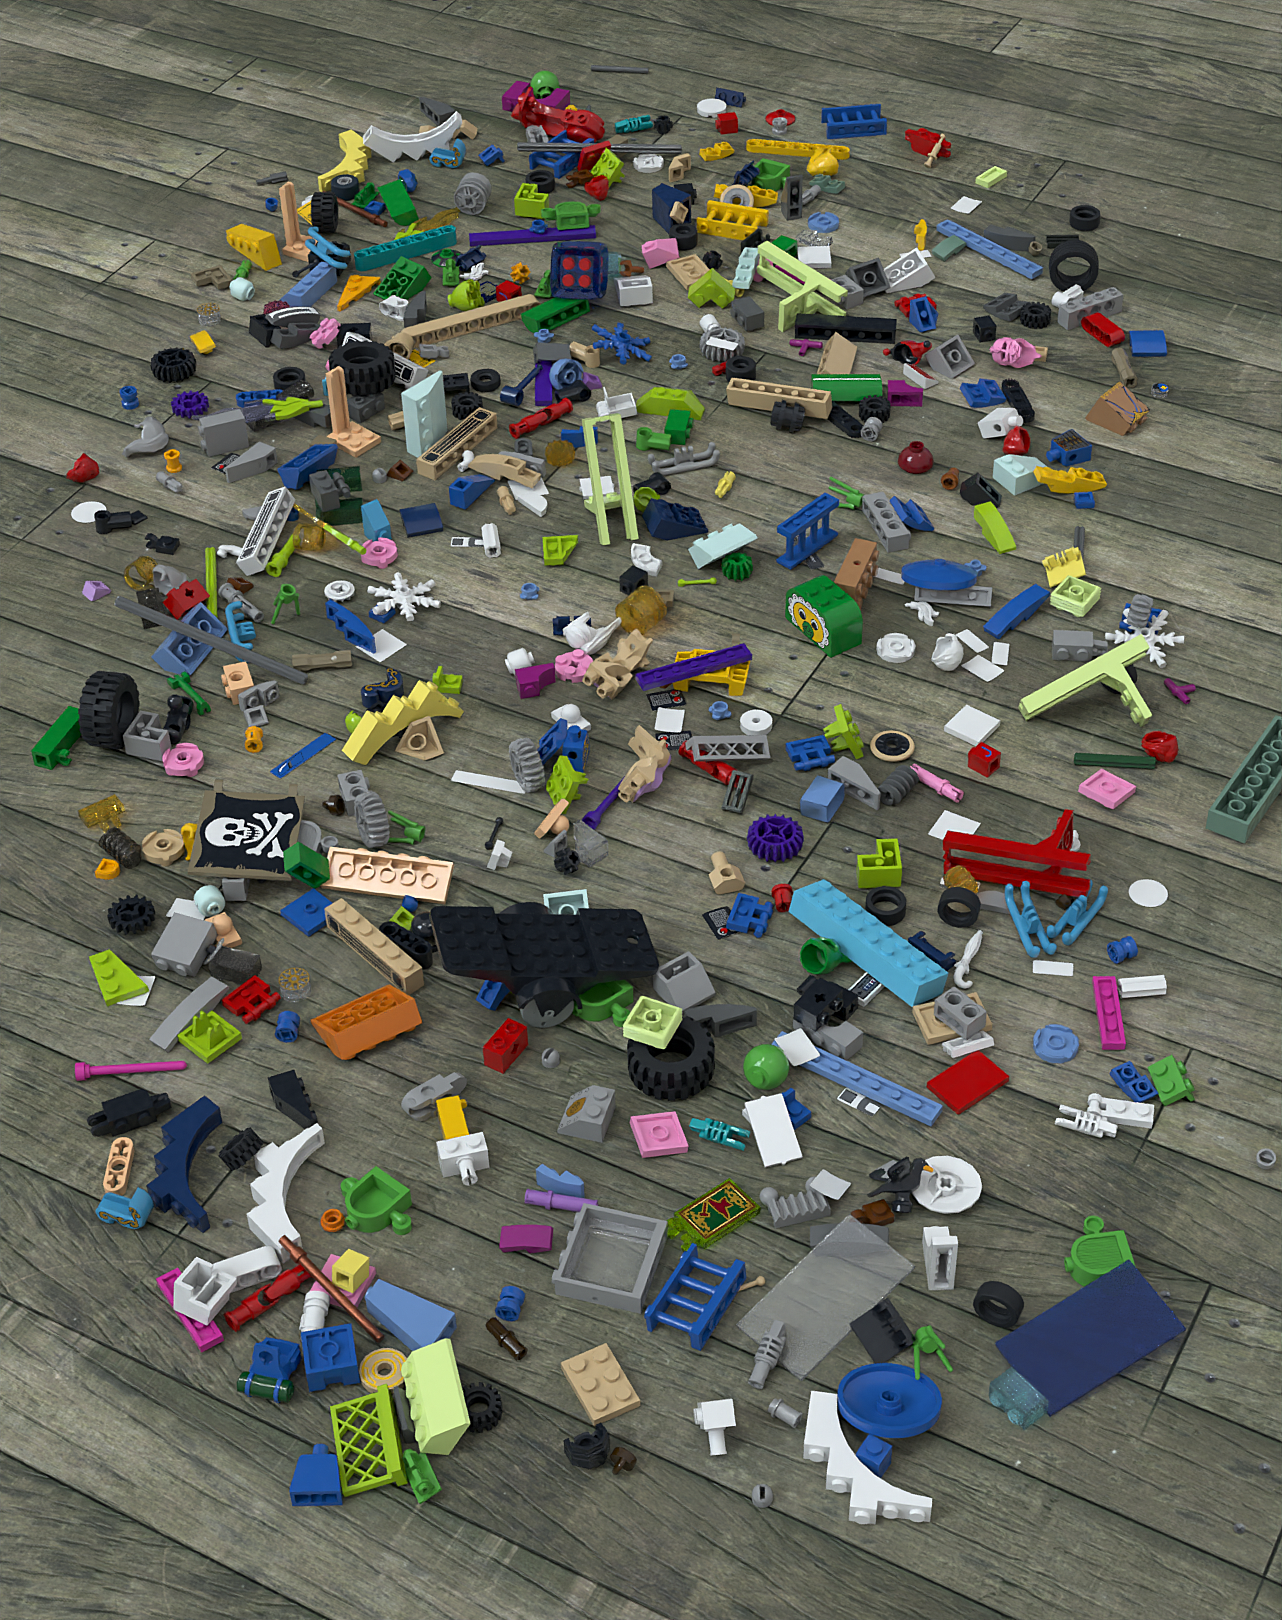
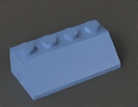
M320 262L278 300L275 306L280 308L311 307L337 283L336 268L327 262Z
M201 602L189 610L181 620L220 638L228 630ZM172 631L151 658L165 671L180 675L185 671L190 676L213 647Z

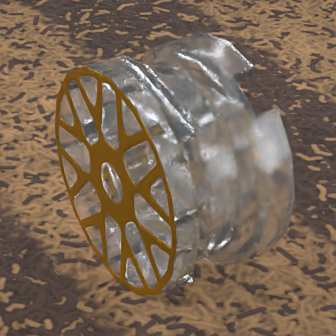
M204 303L198 306L199 323L203 326H214L220 323L219 305Z
M290 968L279 976L280 993L286 1001L298 1002V999L303 998L305 1000L309 997L311 984L307 971L301 968Z

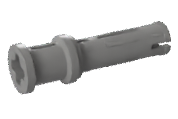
M225 583L220 587L218 594L221 598L228 600L229 604L241 601L243 605L239 608L256 623L263 620V612L243 597L242 592L235 590L232 584Z

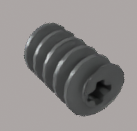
M898 766L877 788L881 793L880 801L884 805L900 803L906 794L919 782L918 774L909 766Z

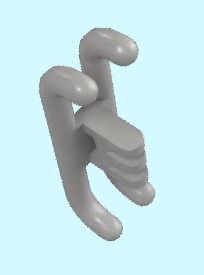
M710 442L708 449L701 453L693 454V447L688 446V452H686L685 447H681V454L678 448L674 449V458L657 461L653 454H649L647 458L653 472H660L665 476L713 466L719 460L720 451L715 450L716 445L714 442ZM713 454L712 458H710L709 460L694 462L696 460L706 459ZM675 465L674 467L661 469V467Z

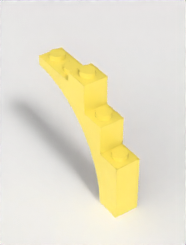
M353 130L339 134L340 148L346 153V156L337 167L318 176L320 192L331 190V180L338 175L349 174L357 177L359 183L365 181L364 170L368 169L367 159L372 157L371 148L364 145L363 138Z
M419 680L408 698L405 696L400 698L393 695L382 713L378 711L373 713L367 710L342 751L352 761L367 765L373 755L387 740L409 726L411 722L427 716H453L460 718L464 711L458 706L459 702L451 697L447 699L437 690L438 686L430 681L425 683Z

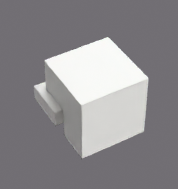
M196 1257L174 1282L173 1309L208 1326L228 1302L230 1292L237 1285V1278L217 1268L213 1271V1264Z

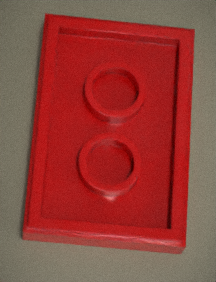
M977 1050L929 1080L926 1088L959 1115L1009 1082L1010 1076L982 1052Z

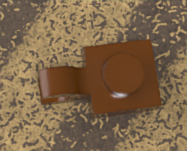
M587 169L573 172V175L566 176V179L571 181L566 183V186L573 188L577 183L585 185L586 182H590L594 178V175Z
M885 1199L862 1205V1210L852 1211L851 1216L853 1219L850 1220V1223L885 1226L894 1223L895 1216Z

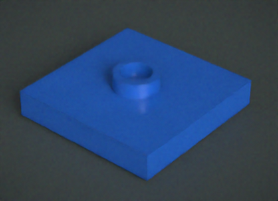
M313 888L281 909L280 912L281 916L309 937L327 925L324 908L333 903Z

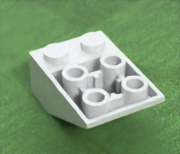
M641 275L614 278L620 306L629 307L631 305L653 303L650 277Z

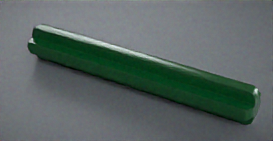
M1077 752L1074 754L1075 765L1154 769L1156 766L1155 757Z

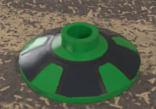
M446 248L434 253L431 261L435 266L443 268L446 267V260L449 258L453 259L456 264V258L462 253Z

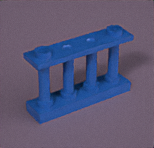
M881 104L822 108L821 123H827V139L887 134V119H880Z
M564 130L547 143L579 142L567 139V131ZM588 138L583 143H594V139ZM533 152L529 155L530 169L533 170L538 165H543L554 169V177L560 179L578 166L581 152H561L566 154L565 156L555 154L556 152ZM548 158H551V159L557 160V162L554 163V162L548 161L547 159H548Z
M823 493L777 526V533L786 537V553L776 559L777 563L791 570L838 536L837 531L829 528L830 512L839 506V499ZM822 518V527L818 529V520ZM810 527V536L806 538V529ZM798 536V544L794 546V538Z
M692 1243L689 1249L682 1253L678 1266L653 1304L647 1307L644 1315L647 1330L653 1332L658 1322L689 1333L692 1348L701 1351L747 1278L745 1262L736 1259L732 1266L726 1269L699 1259L697 1244ZM695 1267L722 1277L723 1280L720 1285L712 1286L688 1276ZM683 1285L712 1297L708 1304L705 1303L703 1305L676 1294ZM670 1304H674L698 1313L700 1316L696 1322L690 1323L666 1314L665 1311Z

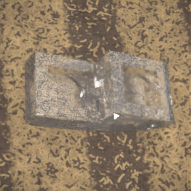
M803 230L796 236V240L806 246H830L833 243L832 237L818 236L817 230Z

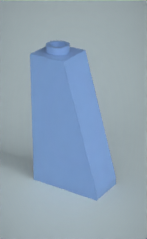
M378 1279L373 1287H369L365 1294L367 1312L412 1351L445 1338L449 1339L457 1328L454 1312L381 1279Z

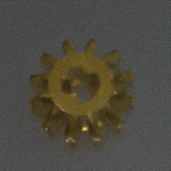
M553 440V443H548L545 456L547 462L552 464V466H567V463H572L575 450L573 444L568 442V440Z
M957 865L948 870L943 876L944 885L948 889L951 887H962L971 890L975 894L979 892L978 884L965 867Z

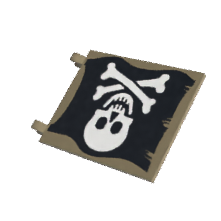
M215 779L214 790H205L188 867V875L291 881L292 876L285 872L283 851L298 842L305 796H298V784H289L288 795L224 791L223 780Z

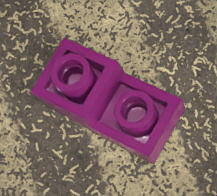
M528 1224L502 1226L499 1249L503 1253L524 1249L529 1254L552 1250L554 1228L552 1226Z

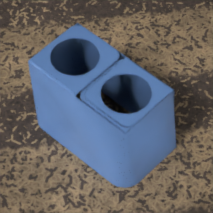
M817 775L800 799L801 815L828 823L844 800V783Z

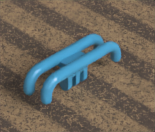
M310 227L308 234L314 239H307L305 246L332 267L346 269V263L337 262L329 257L328 254L349 257L350 252L341 250L332 242L319 235L318 227Z
M241 601L232 602L225 609L231 642L252 650L253 645L251 643H241L240 641L251 640L256 637L253 623L244 622L236 624L235 622L244 619V614L237 613L233 615V611L241 608L243 604ZM236 657L238 661L245 662V660Z
M1090 879V890L1087 897L1084 895L1077 897L1055 926L1049 925L1047 927V936L1051 939L1056 938L1064 927L1070 924L1074 928L1070 933L1065 932L1062 935V942L1066 946L1073 944L1103 906L1108 894V888L1106 886L1100 887L1095 902L1086 911L1087 898L1093 885Z
M1023 881L1021 884V897L1024 903L1022 915H1020L1014 901V886L1007 884L1004 891L1005 901L1027 954L1031 958H1036L1040 953V948L1033 946L1029 934L1033 933L1037 934L1045 953L1048 955L1054 954L1057 945L1050 943L1030 897V883Z

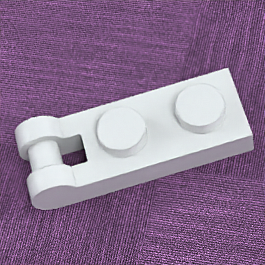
M1096 1093L1088 1096L1089 1107L1087 1112L1105 1117L1107 1122L1152 1129L1154 1105L1103 1098Z

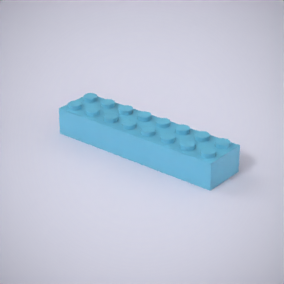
M823 879L794 891L789 912L819 936L834 939L840 946L841 953L911 1007L943 993L948 977L947 971L929 959L923 952L912 946L907 940L896 934L891 928L880 922L875 916L864 910L859 904H856L846 894L831 885L830 882Z

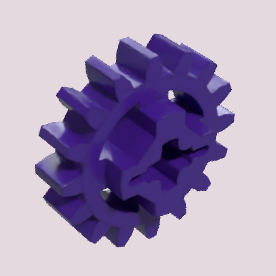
M191 390L189 393L184 391L181 395L177 394V397H173V401H171L172 412L176 416L181 415V418L187 416L188 419L191 416L196 418L199 414L203 415V411L207 412V408H209L208 397L204 393L199 394V391L192 392Z

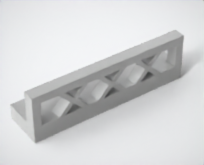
M916 586L914 601L991 607L992 587L972 586L959 590H933Z
M767 735L693 736L685 742L686 750H693L694 761L770 759ZM762 747L763 754H757L753 749H760ZM734 749H745L746 752L744 755H740ZM699 750H709L710 752L707 755L700 756ZM716 750H728L726 755H721Z

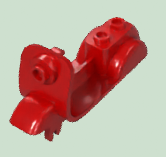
M531 86L526 93L523 92L519 95L518 104H516L511 114L512 118L519 120L525 128L532 125L538 127L541 125L545 133L552 137L566 130L567 139L583 143L588 138L594 139V143H596L597 140L602 139L605 133V128L603 127L605 122L597 114L583 109L577 111L571 109L560 110L543 105L535 99L533 87Z

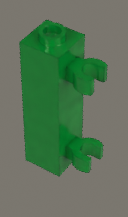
M68 706L31 750L35 766L53 770L58 762L64 766L70 764L72 759L67 758L70 754L69 749L81 736L78 723V708Z

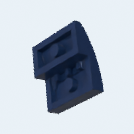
M435 503L399 509L407 538L443 531L442 521Z

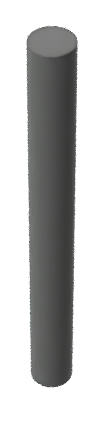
M591 65V71L648 74L649 68Z

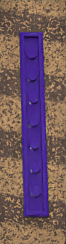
M589 225L587 228L558 230L557 227L545 228V232L541 234L531 232L530 229L469 233L471 247L596 238L595 225Z

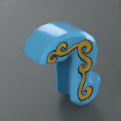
M457 138L453 145V151L435 148L429 158L430 163L436 167H441L442 163L449 168L459 167L466 155L465 144Z
M138 1187L132 1199L112 1192L104 1194L95 1212L98 1218L110 1224L117 1221L127 1228L139 1229L145 1225L154 1204L150 1195Z

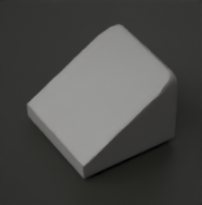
M263 705L244 710L243 715L248 727H259L269 724Z
M563 830L543 850L544 853L554 858L557 857L556 852L564 850L568 846L567 831Z

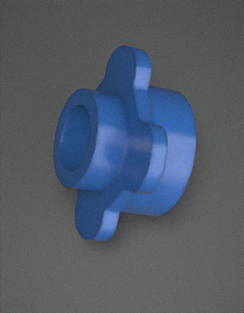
M534 220L530 231L541 234L545 232V228L548 226L543 220Z

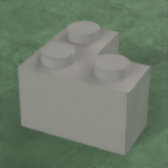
M140 710L123 735L126 754L163 761L164 752L169 748L170 750L172 749L168 730L161 729L159 714Z

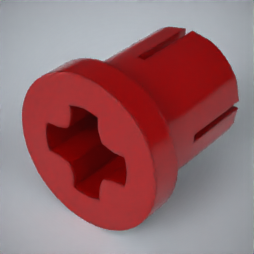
M789 884L775 885L771 890V894L775 899L776 910L788 912L792 901L793 889Z

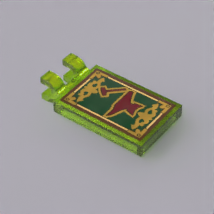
M728 1178L676 1211L674 1217L667 1220L669 1227L668 1237L673 1239L680 1232L686 1230L688 1233L681 1236V1240L684 1242L681 1245L683 1251H687L692 1243L697 1244V1246L701 1245L706 1249L760 1214L761 1207L733 1180Z

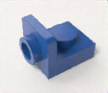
M493 144L478 155L486 166L493 163L497 158L502 163L505 162L502 157L504 155L499 147L496 149Z
M790 1088L786 1092H782V1096L793 1129L795 1130L811 1118V1111L795 1099V1090Z

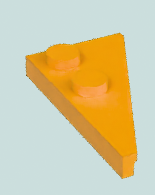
M350 275L338 302V311L341 312L349 307V302L352 300L356 302L366 293L370 292L374 284L380 285V277Z

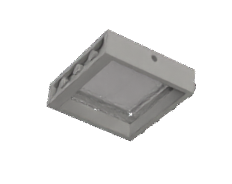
M583 1203L581 1211L575 1214V1227L573 1231L568 1233L567 1248L561 1251L559 1269H555L552 1275V1284H555V1294L641 1314L668 1238V1221Z

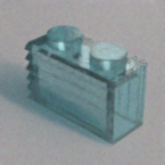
M1010 1367L1009 1370L1003 1372L1002 1375H999L998 1378H995L990 1383L988 1396L991 1403L995 1407L1003 1409L1010 1421L1015 1425L1021 1426L1023 1430L1047 1413L1049 1401L1013 1367Z

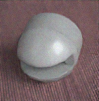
M377 468L373 471L372 477L375 483H383L387 480V474L383 468Z
M547 1048L543 1051L541 1056L543 1066L554 1068L559 1065L560 1055L557 1050Z
M1261 1149L1257 1153L1256 1162L1261 1169H1271L1275 1165L1276 1155L1270 1149Z
M757 1484L752 1490L753 1504L759 1508H766L771 1505L773 1501L772 1489L767 1484ZM760 1492H765V1499H760Z

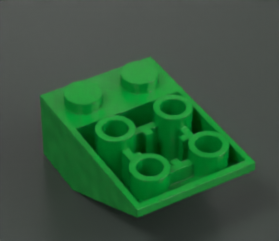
M400 256L373 294L383 300L392 295L408 300L421 292L432 277L424 266Z

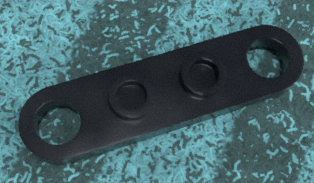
M1010 378L1003 380L1001 390L1011 408L1017 410L1018 415L1023 418V423L1034 421L1035 411L1032 409V405L1022 387H1020L1019 382L1012 378L1011 380Z
M832 401V409L827 419L842 432L847 433L849 437L861 438V429L864 425Z

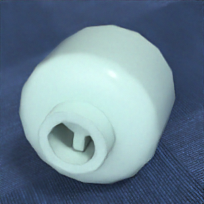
M242 277L232 280L229 286L231 295L241 301L250 300L255 292L252 282Z
M213 885L201 887L194 895L196 907L206 917L218 915L225 907L223 895Z

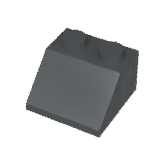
M879 257L850 267L845 273L847 277L864 289L863 298L891 288Z

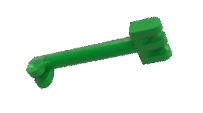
M185 671L181 673L182 677L178 674L174 675L175 680L171 677L167 678V682L172 689L181 687L197 703L196 709L199 716L204 715L203 709H205L206 713L211 712L210 705L188 684L191 680Z

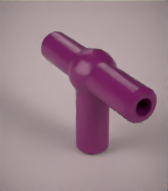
M791 339L789 341L790 346L801 347L799 350L800 356H804L808 348L821 349L823 347L822 342L809 341L808 339Z
M1170 678L1164 680V684L1172 691L1173 696L1178 697L1185 705L1190 703L1191 699L1185 693L1194 692L1196 690L1194 684L1177 686Z

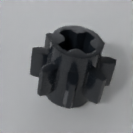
M661 115L654 121V128L659 134H667L670 128H673V123L668 116Z
M714 250L704 254L702 259L709 269L713 268L714 270L719 269L723 263V260L720 259L721 254Z
M570 847L556 852L557 858L554 860V865L558 871L564 872V875L578 870L576 865L580 863V857L576 851L570 850Z

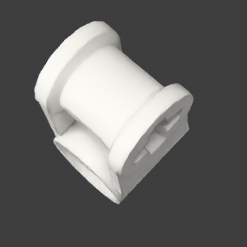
M392 295L379 304V308L384 315L395 318L398 321H404V313L409 303L405 299Z

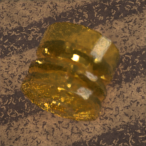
M640 586L618 603L615 608L616 618L621 617L622 622L620 625L629 634L637 629L641 635H644L654 625L664 619L667 614L663 598L649 586Z

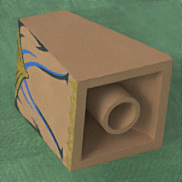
M1118 382L1100 396L1085 419L1124 436L1127 432L1132 433L1138 427L1137 424L1142 425L1148 417L1146 415L1150 409L1121 382Z

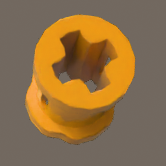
M175 449L164 453V458L167 460L166 469L170 473H177L182 470V464L179 462L180 452Z
M256 726L248 727L245 731V737L247 738L245 749L249 752L257 753L263 748V742L261 741L263 730Z

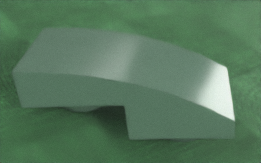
M823 174L816 175L809 182L812 187L818 185L821 191L838 194L846 187L844 181L831 180L830 175Z
M952 235L933 248L932 254L945 262L952 254L956 255L966 246V242Z

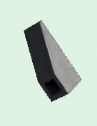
M295 1070L267 1077L270 1093L277 1110L304 1129L318 1123L315 1111H310L309 1107H312L308 1093H303L305 1086L302 1077L297 1078Z

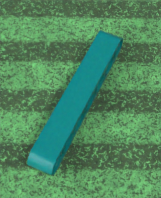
M446 225L358 250L354 253L355 268L361 272L395 263L400 256L409 259L457 244L456 228L452 225Z

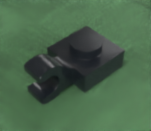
M147 533L145 536V540H150L147 542L146 547L150 549L155 548L158 553L174 555L180 545L179 538L161 536L159 539L152 533Z

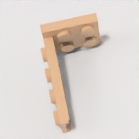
M288 181L279 188L286 246L282 249L283 255L308 262V254L311 250L305 246V241L314 238L300 234L294 184Z
M337 366L325 373L333 433L327 437L337 440L339 449L357 458L381 443V436L353 421L350 422L344 370Z

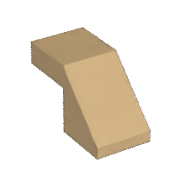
M462 120L461 127L455 130L452 139H455L461 131L473 140L476 137L478 128L467 120Z
M686 153L674 157L669 166L670 183L684 179V171L691 169V155Z

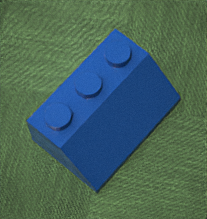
M315 444L279 467L277 470L284 486L294 490L300 489L304 486L303 483L310 481V474L328 470V467L335 462L338 449L337 444Z

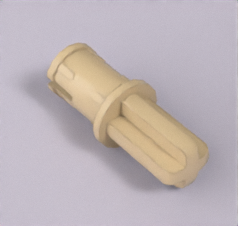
M501 486L497 490L500 504L504 507L505 512L511 515L512 512L516 511L513 503L514 498L509 494L507 487Z

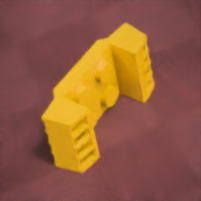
M693 649L692 651L677 652L675 663L715 651ZM750 661L674 682L673 687L676 690L688 692L690 680L729 684V696H741L746 684Z

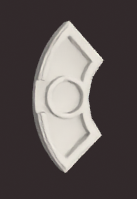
M633 543L631 547L633 564L647 571L648 575L657 577L662 567V560L656 559L651 555L650 546Z

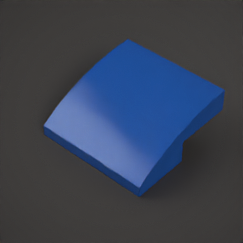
M1163 330L1129 331L1132 357H1161L1167 355L1166 339Z
M979 378L978 384L962 383L960 386L961 392L970 407L973 408L995 406L1006 401V397L995 380Z
M896 496L889 500L902 522L908 526L924 531H933L935 529L922 507L910 499L906 504Z
M560 718L539 740L540 747L537 751L542 760V765L552 757L565 741L568 726L567 720Z

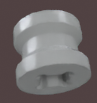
M783 117L774 118L772 120L774 125L772 133L775 135L786 134L787 119Z

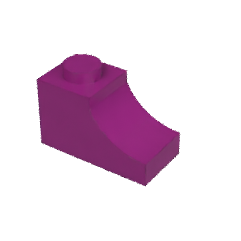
M888 380L887 400L890 401L891 406L922 407L923 388L912 387L905 380Z
M553 663L515 669L516 686L520 698L540 696L542 688L556 683L555 666Z

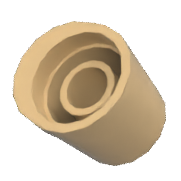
M400 332L392 336V339L388 340L384 345L388 346L392 352L409 360L414 347V340L409 334Z

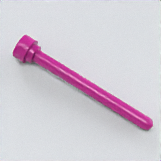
M185 1061L90 1066V1064L85 1062L75 1063L76 1081H84L86 1078H91V1075L184 1070L187 1067V1063Z

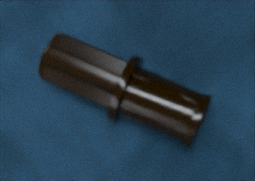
M492 1317L486 1322L487 1330L498 1340V1345L504 1347L516 1361L521 1360L527 1354L528 1349L514 1336L515 1333L512 1330L508 1331L496 1317Z

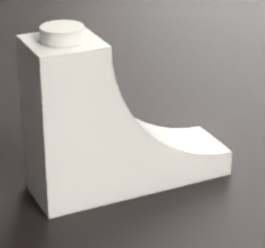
M948 1226L924 1227L922 1244L929 1290H954L958 1250L957 1236L949 1235Z

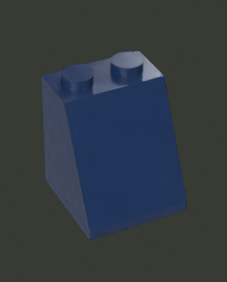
M661 183L652 189V215L658 224L669 234L670 228L673 225L679 224L670 217L675 202H680L688 209L683 223H691V195Z

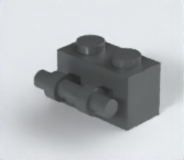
M327 470L309 475L311 492L322 512L340 508L339 497L349 498L351 496L349 486L345 484L344 477L338 472L333 474V479H331Z

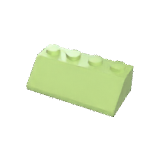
M445 1338L412 1351L401 1367V1374L406 1385V1397L409 1399L411 1408L410 1416L415 1426V1439L418 1441L420 1453L449 1455L470 1425L451 1340Z

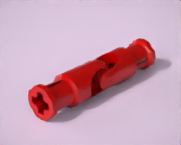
M563 398L557 404L553 403L537 411L534 415L522 418L516 424H510L509 432L512 437L517 439L524 433L534 431L539 425L543 426L560 418L566 412H572L573 405L569 399Z
M686 741L682 743L678 751L680 756L690 759L692 764L708 772L724 784L729 785L733 770L737 771V769L723 761H694L693 750H686ZM699 750L700 756L709 753L706 750ZM740 776L736 778L735 788H737ZM747 778L744 780L741 793H743Z
M300 1264L291 1270H285L278 1275L272 1285L270 1283L262 1286L242 1300L240 1306L231 1312L226 1311L223 1315L227 1324L237 1332L246 1321L256 1319L277 1304L281 1299L279 1297L293 1293L300 1288L301 1283L313 1277ZM261 1291L263 1299L271 1303L270 1305L263 1306L259 1303L258 1295Z

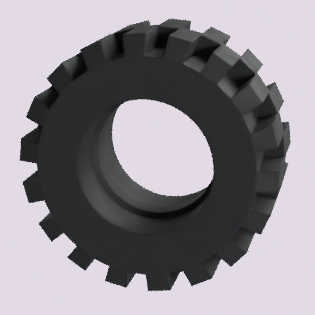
M314 192L312 196L311 222L312 227H318V232L334 233L337 229L338 201L334 192Z

